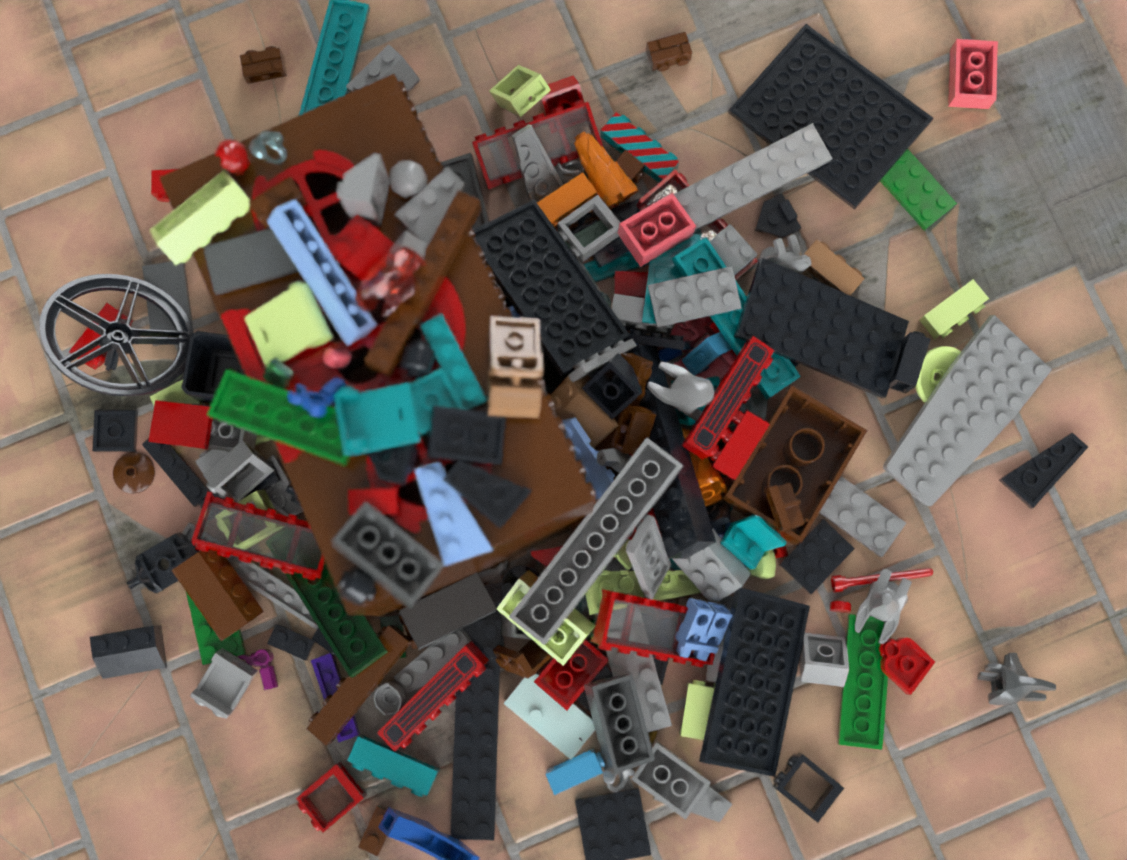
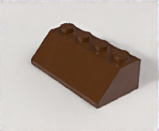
M210 549L208 552L199 551L171 570L221 641L264 612L227 558L217 555V551Z

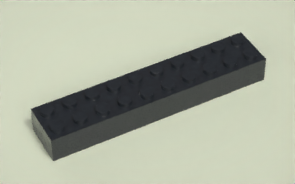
M638 344L627 353L635 354L653 362L651 367L652 373L645 386V395L639 407H644L656 414L649 440L684 466L655 503L653 509L668 559H687L716 543V539L689 451L682 446L685 438L675 406L666 404L658 399L647 387L649 382H653L662 387L669 388L665 373L659 368L661 360L657 347Z

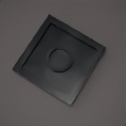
M94 410L92 451L136 452L138 411Z

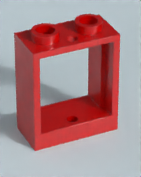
M339 762L301 793L296 800L298 801L297 806L304 814L307 813L312 819L310 821L312 826L317 831L321 830L324 833L361 802L367 794L344 765ZM334 775L353 798V801L327 822L308 796Z

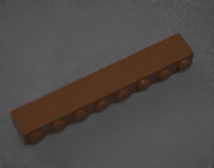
M460 190L457 191L425 249L423 261L412 273L365 359L369 368L389 378L392 377L402 358L405 345L411 342L481 212L480 200Z

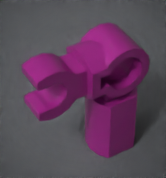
M261 649L251 653V656H238L239 659H244L251 666H260L259 673L264 691L279 687L274 666H271L274 656L270 650Z

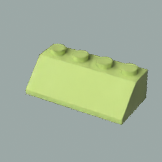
M223 170L153 226L150 232L156 244L177 265L180 262L187 261L193 255V251L199 246H206L211 241L212 236L218 231L226 230L234 218L246 214L250 209L248 203L250 199L226 170Z
M528 570L517 580L497 607V610L559 663L564 665L595 628V625L574 608L550 641L543 645L509 618L510 614L538 579L536 575Z

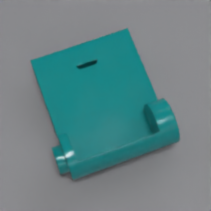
M410 383L362 393L358 390H353L351 386L339 388L338 392L334 394L344 455H357L420 442Z

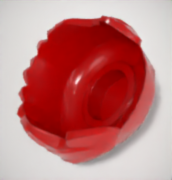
M226 139L217 146L215 155L221 158V166L225 170L233 174L236 173V175H241L247 170L250 160L248 159L247 150L241 143L233 139Z

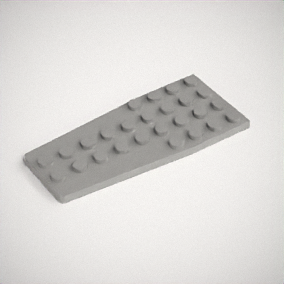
M990 315L939 381L883 464L884 470L923 505L932 506L1010 423L1052 369L995 315Z

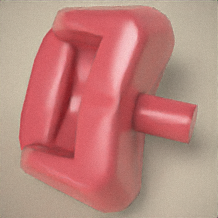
M329 348L324 354L325 364L332 368H344L351 359L347 349L340 351Z

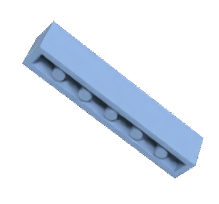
M294 200L275 208L267 221L346 345L348 346L367 336L376 326V323L298 202Z

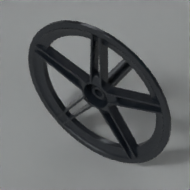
M118 274L89 275L63 285L47 300L39 322L42 347L54 366L62 374L82 387L113 396L150 394L174 383L185 371L190 338L194 334L188 316L170 295L146 281ZM96 291L125 292L116 319L112 322L73 302L74 299ZM131 293L133 298L127 319L124 320L121 319L128 295ZM137 296L148 300L163 311L172 322L175 331L136 329L129 326ZM63 312L100 334L101 337L65 357L56 339L55 325L57 318ZM98 345L100 346V348H98L97 350L71 363V361L87 353L88 351L92 350ZM132 345H178V352L168 369L157 377L148 380ZM107 352L104 363L106 370L110 371L112 369L115 371L120 357L134 383L118 384L102 381L87 375L77 367ZM126 354L130 355L143 382L139 380Z

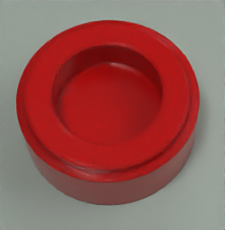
M831 601L829 611L850 613L852 604L845 601Z

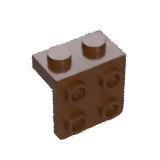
M530 640L518 652L500 645L492 650L497 657L496 662L501 668L527 679L534 676L538 669L552 658L548 652L533 640Z

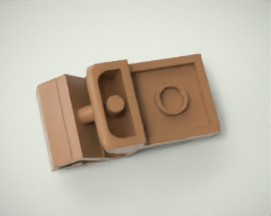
M491 316L488 415L538 418L542 392L538 384V377H541L543 372L539 319Z

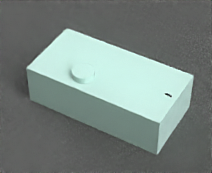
M538 673L529 679L524 677L504 704L572 760L595 731L593 719L575 703L567 711L534 683L539 676Z

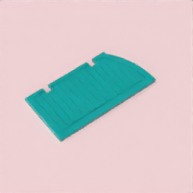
M693 234L692 237L649 262L642 323H656L648 285L682 278L683 275L672 261V258L699 242L700 235Z

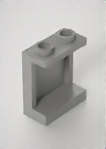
M221 648L214 654L211 659V665L190 697L198 705L211 709L216 716L227 719L235 710L258 670Z

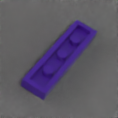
M332 653L311 660L324 700L330 694L334 695L338 690L336 685L342 679L334 654ZM355 716L351 718L337 736L338 743L360 735Z

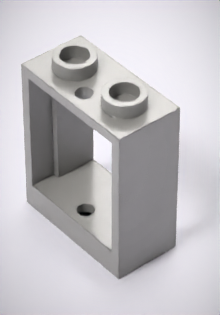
M597 195L558 222V234L564 242L568 243L569 249L575 258L579 257L584 262L619 237L617 233L620 221ZM593 210L607 227L608 231L584 248L568 227Z
M242 440L203 476L208 481L206 486L214 494L217 492L222 499L229 497L238 503L270 475L274 469L260 453ZM250 462L252 464L230 485H228L227 487L224 486V484L230 478H232L239 470H241L247 463Z

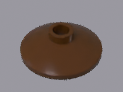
M138 452L123 455L118 459L113 469V479L117 487L131 494L145 491L152 484L155 477V467L151 459ZM133 468L134 474L130 476L128 472Z

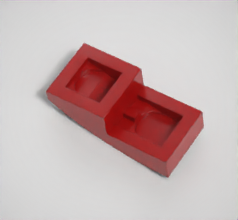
M398 489L348 490L349 515H354L365 502L380 514H398Z

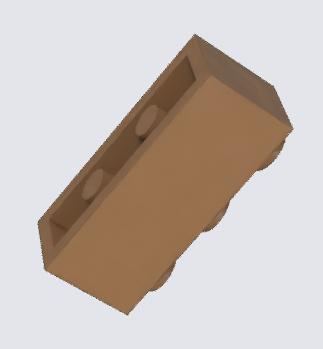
M816 239L803 254L810 257L812 263L805 270L822 284L851 296L865 279L858 269L851 268L846 264V260L841 255H835L823 241L820 242Z

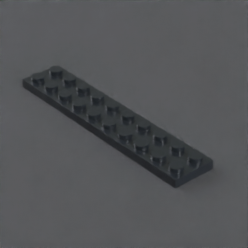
M480 619L463 628L472 642L489 661L484 665L487 669L478 677L474 675L469 680L471 684L463 692L460 689L456 692L451 836L455 839L492 841L495 839L500 666L497 664V657L492 650L498 645L501 646L502 620Z

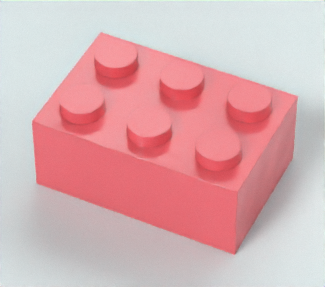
M956 39L950 49L948 107L989 109L996 101L998 41Z
M671 193L621 222L617 234L641 267L692 237L696 225L675 195Z

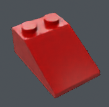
M356 215L330 247L329 252L340 268L388 303L401 289L400 287L395 292L375 280L394 243L374 226Z
M584 640L564 665L553 658L534 683L567 711L585 690L584 685L590 683L609 659Z

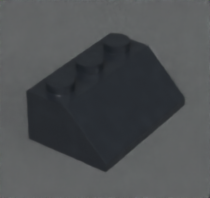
M162 625L90 637L92 659L102 679L167 668Z

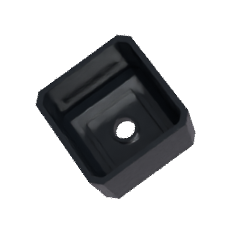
M196 331L191 335L181 387L185 394L199 402L212 403L226 369H234L236 373L244 375L228 335Z

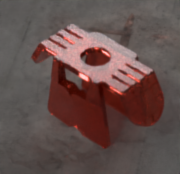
M403 246L395 254L392 252L388 253L369 270L367 278L360 283L355 292L356 304L364 311H371L377 306L379 300L388 293L382 315L386 316L416 291L417 285L413 271L419 266L424 267L427 264L426 261L414 250ZM397 270L399 271V276L396 279H388Z

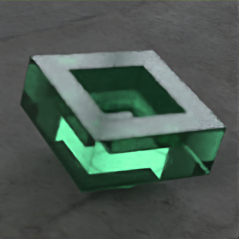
M275 357L269 362L262 377L271 385L285 390L294 372Z

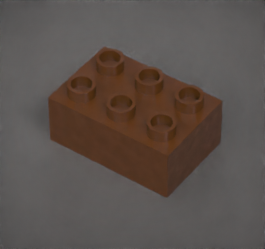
M791 386L768 421L769 427L736 480L733 479L721 500L726 501L732 509L745 517L753 515L762 517L773 530L779 532L765 490L775 485L778 487L790 483L796 500L801 502L798 506L805 523L802 526L780 532L783 539L794 546L802 543L868 430Z

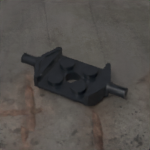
M181 532L170 536L136 556L134 564L137 574L136 577L127 581L128 587L133 589L139 584H144L151 592L159 593L165 588L178 582V579L171 570L198 553L199 550L195 549L196 546ZM163 558L169 561V568L167 570L161 566Z

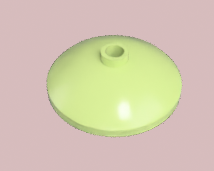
M940 346L926 353L915 387L918 396L924 403L952 362L961 353L960 350L949 346Z

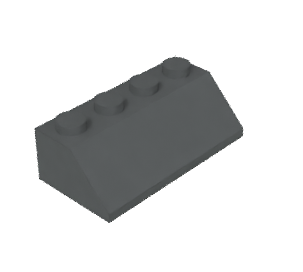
M367 502L360 507L332 540V546L373 577L377 583L410 609L425 593L445 566Z
M626 674L609 677L585 684L584 689L606 771L617 774L654 761L633 675Z

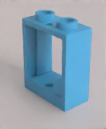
M593 748L573 757L572 760L569 759L547 769L545 775L553 794L556 795L602 774V767L605 764L600 751L596 753Z

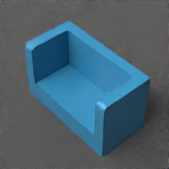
M718 332L701 342L682 359V362L688 371L696 376L706 371L712 362L729 352L732 348L722 333Z

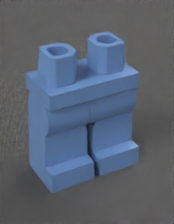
M689 598L686 605L688 611L684 622L681 623L679 631L675 635L679 642L676 651L681 657L688 658L691 651L695 650L694 656L699 660L706 661L710 653L717 654L718 645L724 637L732 614L723 604Z

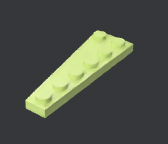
M604 570L585 594L590 615L599 613L602 589L644 597L635 572L629 570ZM668 570L653 599L663 601L701 592L682 570ZM614 602L613 610L627 608V604Z

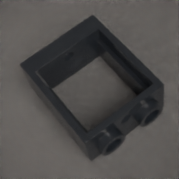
M913 331V333L910 332L902 339V347L894 374L889 382L890 389L906 394L916 387L931 340L925 337L924 333Z
M799 752L797 755L793 754L787 761L789 766L784 772L780 771L773 780L775 782L773 787L818 823L843 791L844 787ZM803 762L830 783L811 810L784 789Z

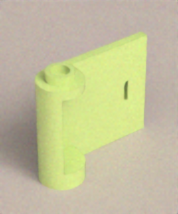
M298 281L288 287L289 290L245 317L267 370L273 369L307 347H317L332 339L326 321L307 283Z

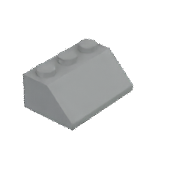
M388 44L346 85V88L351 93L395 74L398 81L403 80L409 92L420 81V78L405 59Z
M373 154L345 173L343 182H339L338 197H340L342 205H344L351 220L358 215L369 224L381 227L390 183L379 154Z

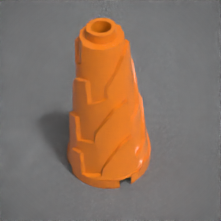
M584 131L575 137L574 145L588 180L597 191V195L610 210L638 192L636 185L627 177L619 164L613 161L604 147L600 146L590 133L586 134Z
M682 428L684 438L689 434V429ZM689 451L705 506H711L722 499L721 493L723 491L726 494L727 486L718 470L712 467V463L708 458L702 460Z

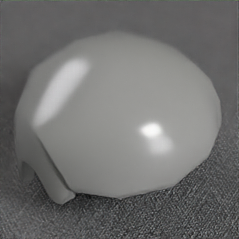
M400 161L390 170L389 183L391 188L402 197L416 196L427 186L428 178L423 168L413 161Z
M382 683L374 693L376 708L384 715H395L405 705V691L397 683Z

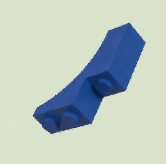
M388 807L378 826L388 837L413 846L438 860H479L480 858L460 839H455L451 835L438 831L428 821Z

